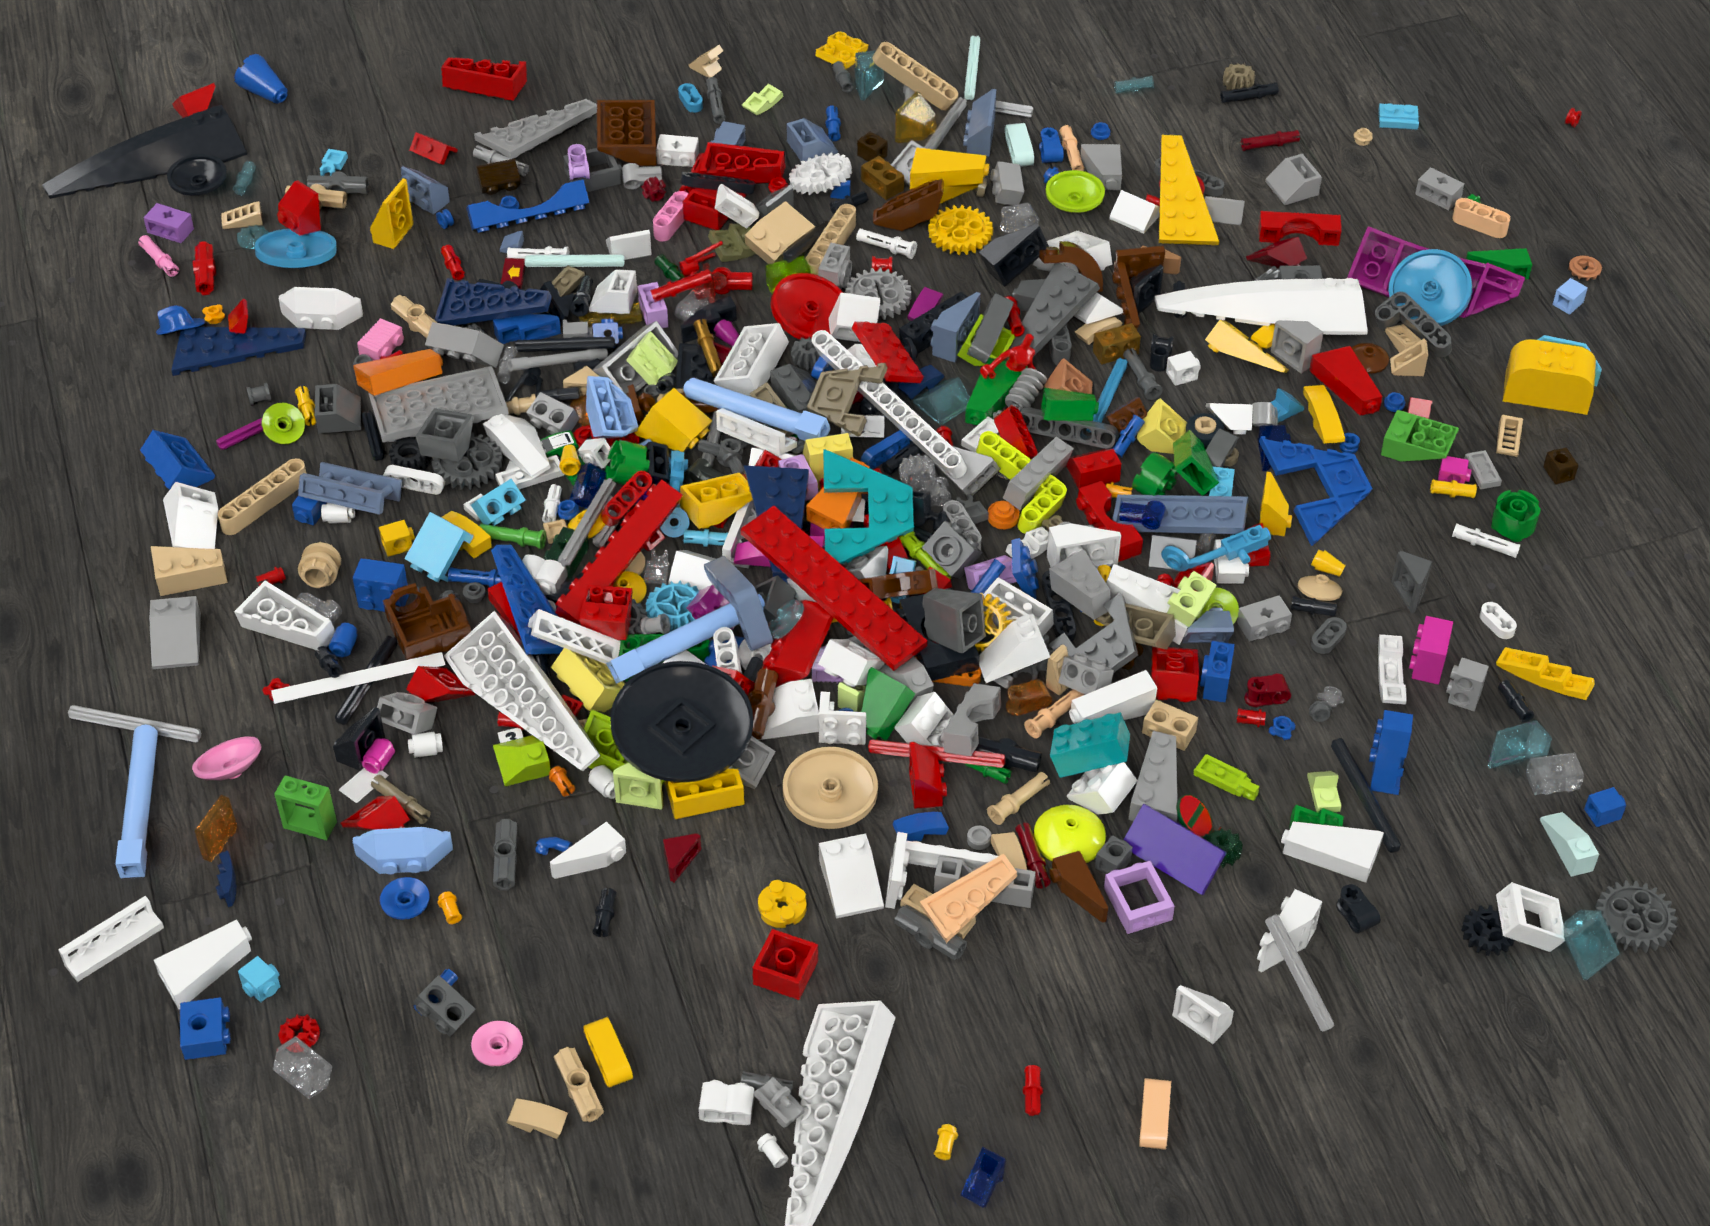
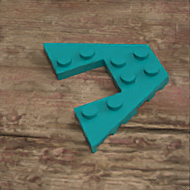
M823 449L824 493L868 492L869 528L825 529L826 552L840 564L849 563L853 558L863 556L875 550L877 546L886 542L890 543L896 540L898 536L914 531L913 490L911 486Z

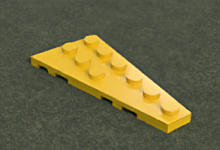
M1162 135L1159 243L1219 245L1218 236L1182 136Z

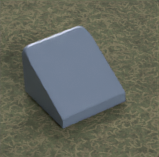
M523 231L505 236L500 252L507 253L508 248H522L524 242Z

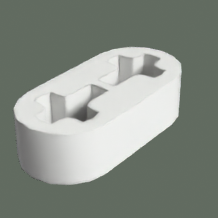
M1484 603L1480 611L1482 622L1499 638H1512L1517 627L1514 619L1497 603Z

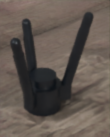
M534 367L524 370L519 381L506 397L505 402L511 400L523 383L527 386L536 384L537 397V391H541V384L543 382V379L540 377V368Z

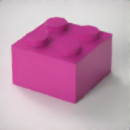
M1426 616L1424 625L1419 624L1416 637L1420 639H1415L1413 654L1416 656L1412 655L1409 669H1413L1412 679L1439 685L1453 621Z

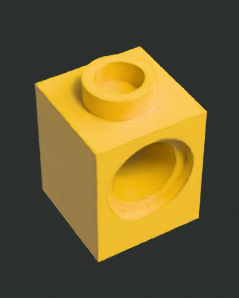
M405 520L379 527L381 542L387 557L409 551L415 536L412 528H407Z

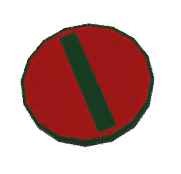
M1191 794L1180 797L1176 804L1180 823L1183 827L1205 839L1211 834L1213 829L1208 809L1204 803Z

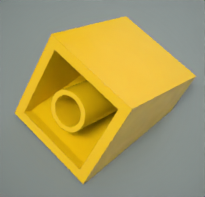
M673 388L652 406L638 427V430L635 431V434L644 439H650L652 442L667 445L672 450L684 452L688 448L692 450L699 442L698 438L703 440L710 432L708 427L712 420Z

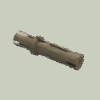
M376 775L373 778L378 784L371 781L372 788L384 796H395L405 813L412 816L420 824L428 821L422 815L430 818L431 813L419 805L417 799L413 796H407L382 775Z

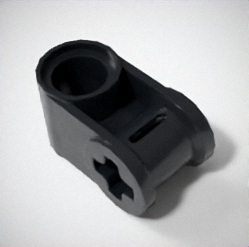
M1153 333L1150 367L1154 371L1166 370L1168 357L1172 353L1174 336L1167 338Z
M1345 885L1340 892L1341 897L1337 901L1336 908L1348 922L1350 928L1359 934L1378 925L1381 921L1380 914L1363 894L1362 890L1356 885Z

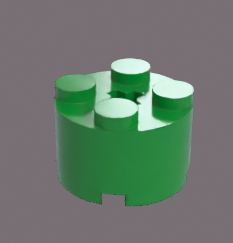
M616 440L608 454L607 459H611L610 466H606V479L611 478L613 482L625 485L638 471L647 472L650 461L646 459L647 446Z
M1156 452L1151 453L1140 467L1142 468L1140 475L1136 474L1132 488L1142 495H1165L1164 492L1167 489L1171 491L1177 481L1175 477L1178 472L1175 470L1174 463Z
M1507 490L1501 493L1495 505L1491 524L1492 529L1502 536L1510 538L1513 542H1520L1522 539L1531 536L1536 529L1541 510L1538 499L1524 490H1518V492Z

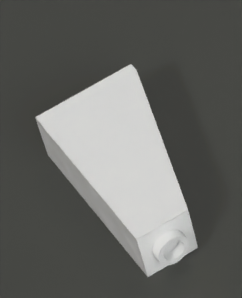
M1147 670L1073 699L1071 710L1069 711L1070 718L1075 724L1085 719L1092 720L1103 717L1106 714L1120 712L1124 720L1147 715L1155 702L1157 686Z
M1293 822L1290 830L1285 829L1281 843L1285 844L1283 850L1285 855L1366 883L1380 849L1384 832Z
M235 920L154 959L158 974L178 1010L180 1009V1003L193 1000L251 951L248 941L252 940L246 926L241 928L239 922Z

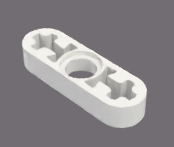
M389 465L383 476L402 480V488L434 495L440 494L445 486L443 477L436 473L396 465Z

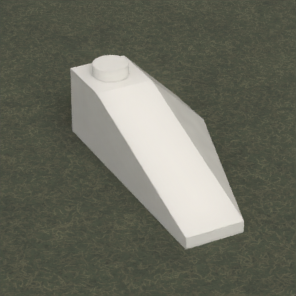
M500 414L493 416L490 420L483 423L486 434L490 437V442L495 441L496 446L500 447V452L533 479L551 468L535 427L525 419Z

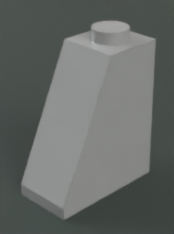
M1081 144L1080 156L1087 172L1100 179L1105 190H1121L1122 167L1120 145Z
M954 446L952 447L960 453L967 466L964 476L952 478L934 462L966 496L967 494L973 496L1001 469L994 459L989 456Z

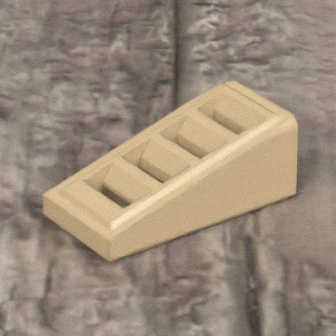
M260 201L221 213L223 229L263 225Z
M1404 324L1385 329L1386 334L1399 353L1421 340Z
M1507 415L1501 416L1496 453L1518 457L1523 418ZM1505 428L1515 429V431L1506 430ZM1504 434L1515 435V437L1506 436ZM1503 440L1514 441V443L1503 442ZM1502 446L1512 447V448H1514V449L1512 450V449L1502 448Z
M1061 645L1050 655L1047 664L1046 687L1058 695H1061L1068 688L1059 683L1064 657L1068 656L1065 645Z

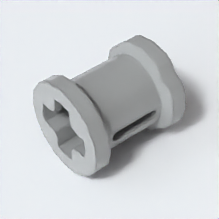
M665 613L654 618L643 617L640 623L643 634L660 632L665 634L670 631L671 626L669 618Z

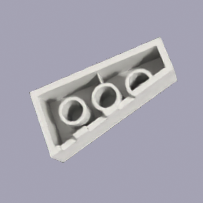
M1113 564L1106 581L1110 589V599L1121 593L1126 604L1167 613L1170 608L1167 602L1174 592L1178 594L1180 589ZM1174 618L1176 636L1173 642L1180 645L1188 626Z
M264 581L234 611L243 628L314 650H318L317 648L320 646L327 647L335 632L329 619L267 581Z

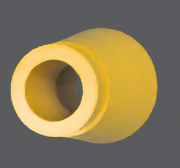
M573 445L564 446L559 464L560 470L568 476L577 474L581 468L576 448Z
M1318 550L1311 563L1315 570L1339 577L1346 566L1326 550L1324 552Z

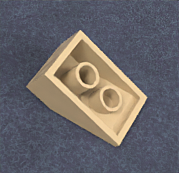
M785 201L759 220L745 234V244L771 267L776 269L783 261V253L809 234L815 226Z

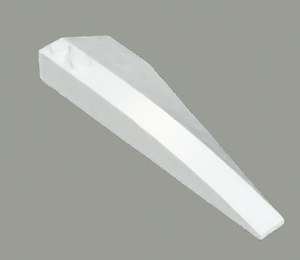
M1352 278L1276 279L1235 282L1156 295L1154 298L1157 310L1163 312L1185 314L1187 311L1198 317H1204V314L1216 315V319L1225 320V317L1235 318V322L1270 326L1271 323L1275 324L1278 320L1308 321L1326 335H1367L1368 332L1362 289L1358 280Z
M495 611L444 655V658L462 684L472 689L474 693L537 739L543 741L544 744L582 772L600 757L590 738L531 654L526 655L523 643L510 624Z
M881 1001L818 1004L803 1048V1055L807 1057V1061L801 1067L803 1086L799 1087V1096L801 1097V1106L805 1111L796 1119L794 1134L796 1153L792 1154L791 1163L794 1166V1172L789 1182L792 1192L791 1197L787 1201L785 1226L813 1225L853 1143L896 1018Z

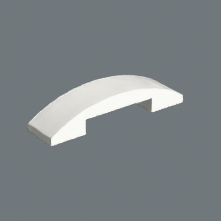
M1379 635L1378 678L1382 703L1406 704L1407 702L1406 686L1403 683L1402 636Z

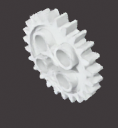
M823 153L821 156L815 155L813 159L808 158V161H801V165H795L796 169L791 170L792 173L789 174V180L793 190L796 189L797 193L800 191L802 194L808 192L809 195L813 192L818 194L820 191L825 193L827 189L833 190L834 186H841L840 182H846V178H850V174H852V166L848 157L845 158V155L840 156L837 153L833 156V153L829 155Z

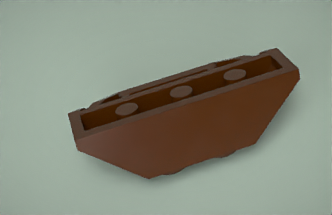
M943 179L928 181L892 198L881 208H876L873 212V223L878 226L903 231L907 228H913L925 220L932 219L937 214L943 196Z

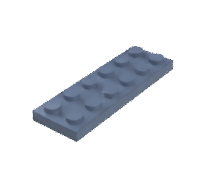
M1118 494L1112 520L1120 524H1133L1138 532L1238 534L1244 531L1249 502L1248 497Z

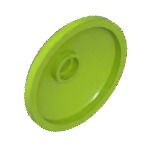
M1069 170L1060 172L1051 177L1046 185V197L1049 202L1058 209L1070 213H1082L1096 208L1101 204L1105 195V188L1100 179L1084 171Z

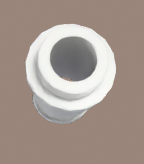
M769 1133L765 1134L757 1142L759 1145L758 1149L766 1154L774 1168H779L787 1162L788 1156L785 1155L776 1143L777 1139L775 1136H771Z

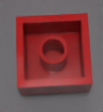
M772 929L752 967L753 984L800 1000L818 963V944Z

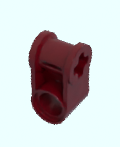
M1282 674L1252 677L1247 682L1248 691L1245 693L1244 701L1252 707L1283 704L1291 698V692Z

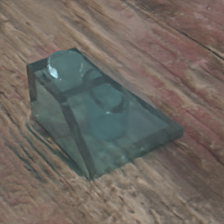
M1537 720L1497 731L1487 766L1491 769L1547 756L1552 737Z
M1579 910L1564 922V939L1583 980H1588L1620 954L1601 911Z

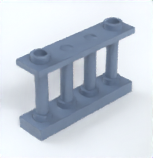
M321 462L319 476L306 473L300 475L298 496L380 515L383 512L384 498L400 501L402 480Z

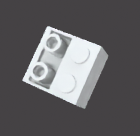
M614 270L597 286L589 312L630 314L637 294L636 271Z
M840 293L829 316L830 335L835 339L860 342L852 330L854 322L867 321L877 323L880 298Z
M936 692L917 696L894 728L906 743L916 742L920 745L944 747V742H941V733L948 726L950 717L954 716V714Z
M1125 763L1108 765L1103 768L1086 771L1072 785V790L1068 793L1067 797L1069 800L1097 815L1113 813L1138 780Z

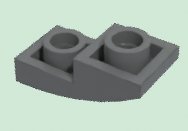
M1220 428L1218 429L1206 449L1213 467H1223L1227 457L1231 456L1239 437Z

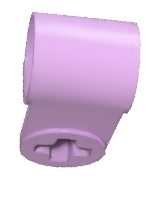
M580 144L571 145L568 148L570 181L574 178L582 177L590 179L585 147Z

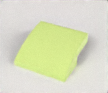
M651 331L643 337L626 360L649 385H656L659 378L667 373H671L678 362Z

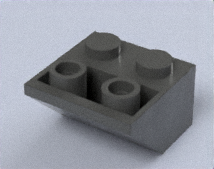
M338 384L315 385V419L318 433L361 430V397Z

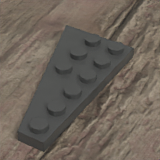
M1055 263L1022 321L1024 333L1021 336H1015L1009 349L1021 345L1026 334H1031L1034 336L1030 347L1035 350L1036 355L1100 289L1098 283L1061 263Z

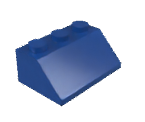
M152 430L140 449L146 457L145 460L152 465L155 473L162 478L168 489H171L175 482L198 487L213 480L215 477L211 469L184 437Z

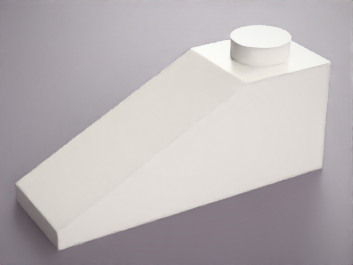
M605 822L550 861L552 877L556 879L608 867L613 862L619 861L626 854L625 839Z

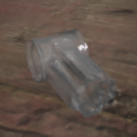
M302 592L297 597L299 602L326 617L332 624L343 613L341 607L333 600L325 602L307 592Z

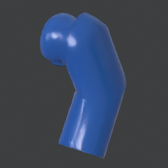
M558 837L540 838L536 842L537 847L535 851L542 855H547L549 848L564 852L573 844Z

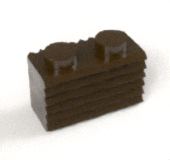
M515 158L476 166L482 194L492 195L504 189L512 191L520 186L521 179Z

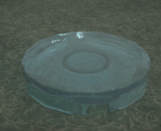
M791 599L777 610L776 614L778 617L775 620H770L768 625L771 636L774 639L782 638L793 629L803 614L804 604L798 599Z

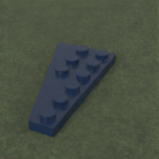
M447 278L434 320L437 323L453 326L548 312L552 296L546 290L529 288L525 291L519 290L518 287L514 286L509 289L504 288L503 285L482 282L469 284L465 280L454 282L453 279Z
M229 327L181 329L171 369L172 375H180V371L191 369V372L199 371V367L208 365L214 368L246 361V357L255 355L257 358L265 357V353L274 351L279 354L303 349L306 330L305 328L247 327L246 333L242 334L230 332Z
M744 465V473L747 478L756 516L758 517L772 506H775L802 530L809 469ZM769 560L773 577L778 575L780 578H789Z

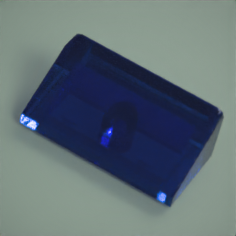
M590 462L582 465L569 500L574 501L578 506L588 508L603 484L606 472Z

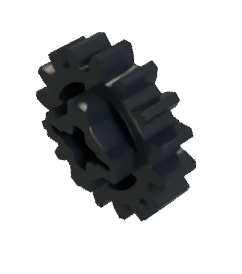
M1480 905L1478 911L1471 909L1469 915L1464 917L1461 931L1464 932L1463 940H1469V948L1476 946L1477 953L1485 950L1486 956H1489L1490 952L1494 951L1498 956L1501 949L1507 952L1509 946H1513L1515 940L1503 936L1499 909L1494 911L1492 905H1489L1488 909L1485 910Z

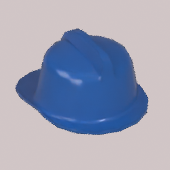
M169 306L157 312L160 328L157 329L156 333L167 334L176 330L193 328L203 325L206 321L201 318H192L187 310L181 306Z

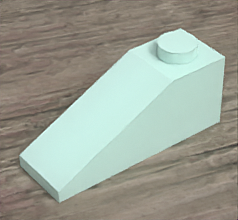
M1563 812L1540 818L1544 829L1570 876L1592 872L1599 853L1589 835Z

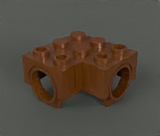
M416 583L392 590L393 593L390 598L383 600L386 619L388 623L390 622V627L395 638L398 640L402 653L405 654L406 660L449 651L471 632L464 608L455 594H449L448 597L433 601L426 586L418 588ZM409 593L417 594V598L407 606L395 605L397 600L403 595Z

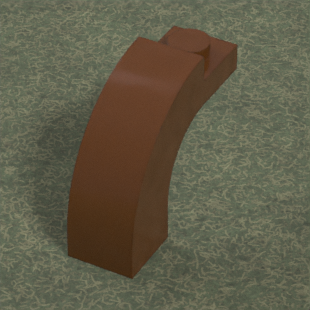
M1059 241V249L1057 247H1047L1046 250H1039V258L1044 264L1072 263L1076 265L1078 273L1098 283L1100 289L1097 292H1103L1101 269L1096 260L1081 246L1071 242Z
M935 569L900 572L858 579L880 599L928 593L932 589L938 588Z

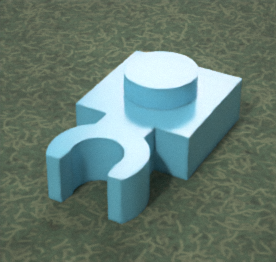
M328 149L322 159V166L320 167L321 176H324L327 172L331 176L335 169L341 170L348 158L347 152Z

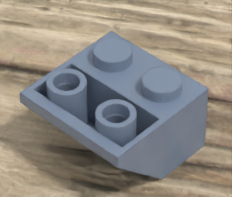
M805 118L787 123V142L800 161H808V158L813 159L815 155L821 156L823 153L825 155L830 153L835 155L838 153L832 141L818 125Z
M405 166L400 168L402 179L407 180L410 202L432 214H435L450 202L448 187L420 171Z

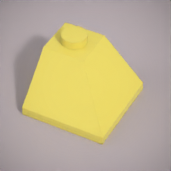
M1160 398L1148 411L1147 416L1143 418L1145 423L1137 434V440L1150 451L1174 454L1173 443L1186 433L1187 422Z

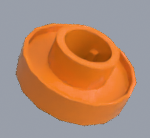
M997 501L988 508V522L995 528L1010 529L1016 526L1019 521V509L1008 501Z

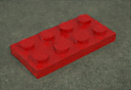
M867 321L854 322L852 330L875 365L878 366V363L886 364L888 368L884 376L886 381L921 383L924 376L889 324L870 323Z

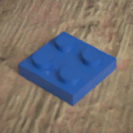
M1020 538L1011 540L1012 574L1021 590L1032 598L1037 599L1036 589H1039L1036 572H1038L1037 562L1035 559L1032 560L1028 546H1024Z

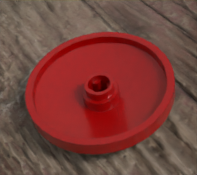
M809 273L792 274L782 279L775 287L771 297V310L777 323L787 333L799 340L801 338L808 339L809 336L812 339L814 333L820 330H825L830 334L829 316L840 293L843 292L834 283L821 276Z

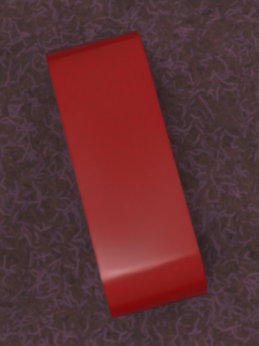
M1010 405L994 418L995 425L1002 439L1031 460L1038 454L1018 408Z
M646 471L635 473L607 503L601 513L602 522L607 526L617 525L624 518V515L646 494L652 484L651 475ZM636 481H642L645 487H640ZM622 496H628L631 502L625 501ZM608 510L615 511L617 517L611 516Z

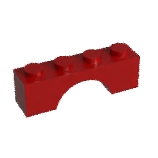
M1261 211L1258 226L1259 242L1275 243L1286 235L1301 233L1312 237L1319 245L1339 246L1341 215Z
M1103 481L1079 488L1076 504L1079 510H1082L1086 515L1088 523L1095 528L1120 532L1121 541L1118 562L1140 555L1142 553L1143 538L1133 524H1120L1111 520L1106 515L1111 509L1112 494Z

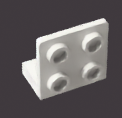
M821 692L819 743L865 745L866 713L834 711V702L830 701V692Z

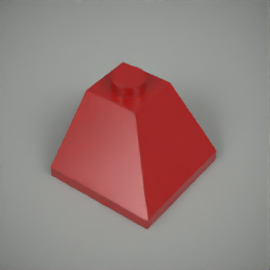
M212 83L182 95L172 105L182 118L208 109L216 86Z
M418 666L406 688L412 695L422 698L425 702H439L476 694L472 689L462 684L458 676L445 667Z
M378 796L342 821L341 825L346 828L372 831L405 828L404 824L410 819L395 796Z

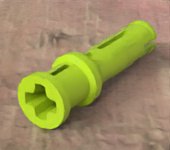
M914 531L899 537L903 547L909 551V555L912 558L918 559L926 569L932 567L951 579V576L922 548L925 543L918 540Z

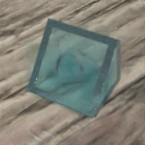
M876 50L855 53V85L862 101L884 81V70L873 62L872 57Z
M956 377L939 383L913 399V403L937 423L943 425L966 410L970 397L960 378Z

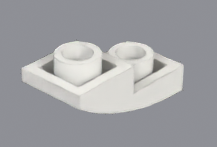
M1043 527L1026 532L1024 539L1021 540L1024 546H1028L1032 559L1048 548L1049 532ZM1012 544L1007 545L1006 553L1011 557Z

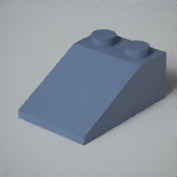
M980 293L972 294L941 312L937 320L934 319L931 326L933 337L930 344L933 347V356L956 362L959 350L979 317Z

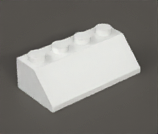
M775 323L744 326L715 377L714 383L720 387L750 396L749 393L765 384L771 376L770 371L775 369L789 343L781 325Z

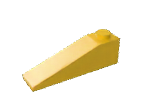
M1219 320L1205 339L1209 342L1208 347L1216 353L1220 351L1283 373L1289 371L1270 354L1264 353L1263 349L1251 340L1248 341L1249 337L1228 321Z

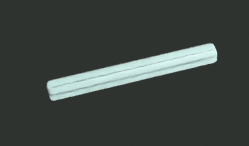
M972 36L970 38L964 92L966 100H973L975 97L980 49L979 36Z
M526 255L524 262L526 267H566L567 265L571 267H622L625 260L624 255Z

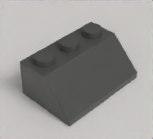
M791 364L771 370V388L782 403L787 406V409L803 413V411L809 412L807 405L816 386V382L809 372Z

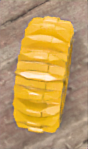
M983 593L980 594L983 597V606L988 607L984 611L985 632L993 634L995 637L989 642L979 641L976 643L975 646L978 653L980 649L983 652L1007 627V624L1013 622L1012 619L1007 620L1006 617L1011 614V611L1004 612L1003 610L1007 604L1002 603L998 605L1000 598L995 597L992 601V594L990 593L985 598ZM994 614L997 615L999 628L993 622Z

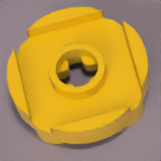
M774 880L762 890L758 897V911L761 914V918L772 927L786 928V925L791 923L795 925L806 914V894L804 890L792 883ZM786 902L788 906H782V908H779L778 903Z

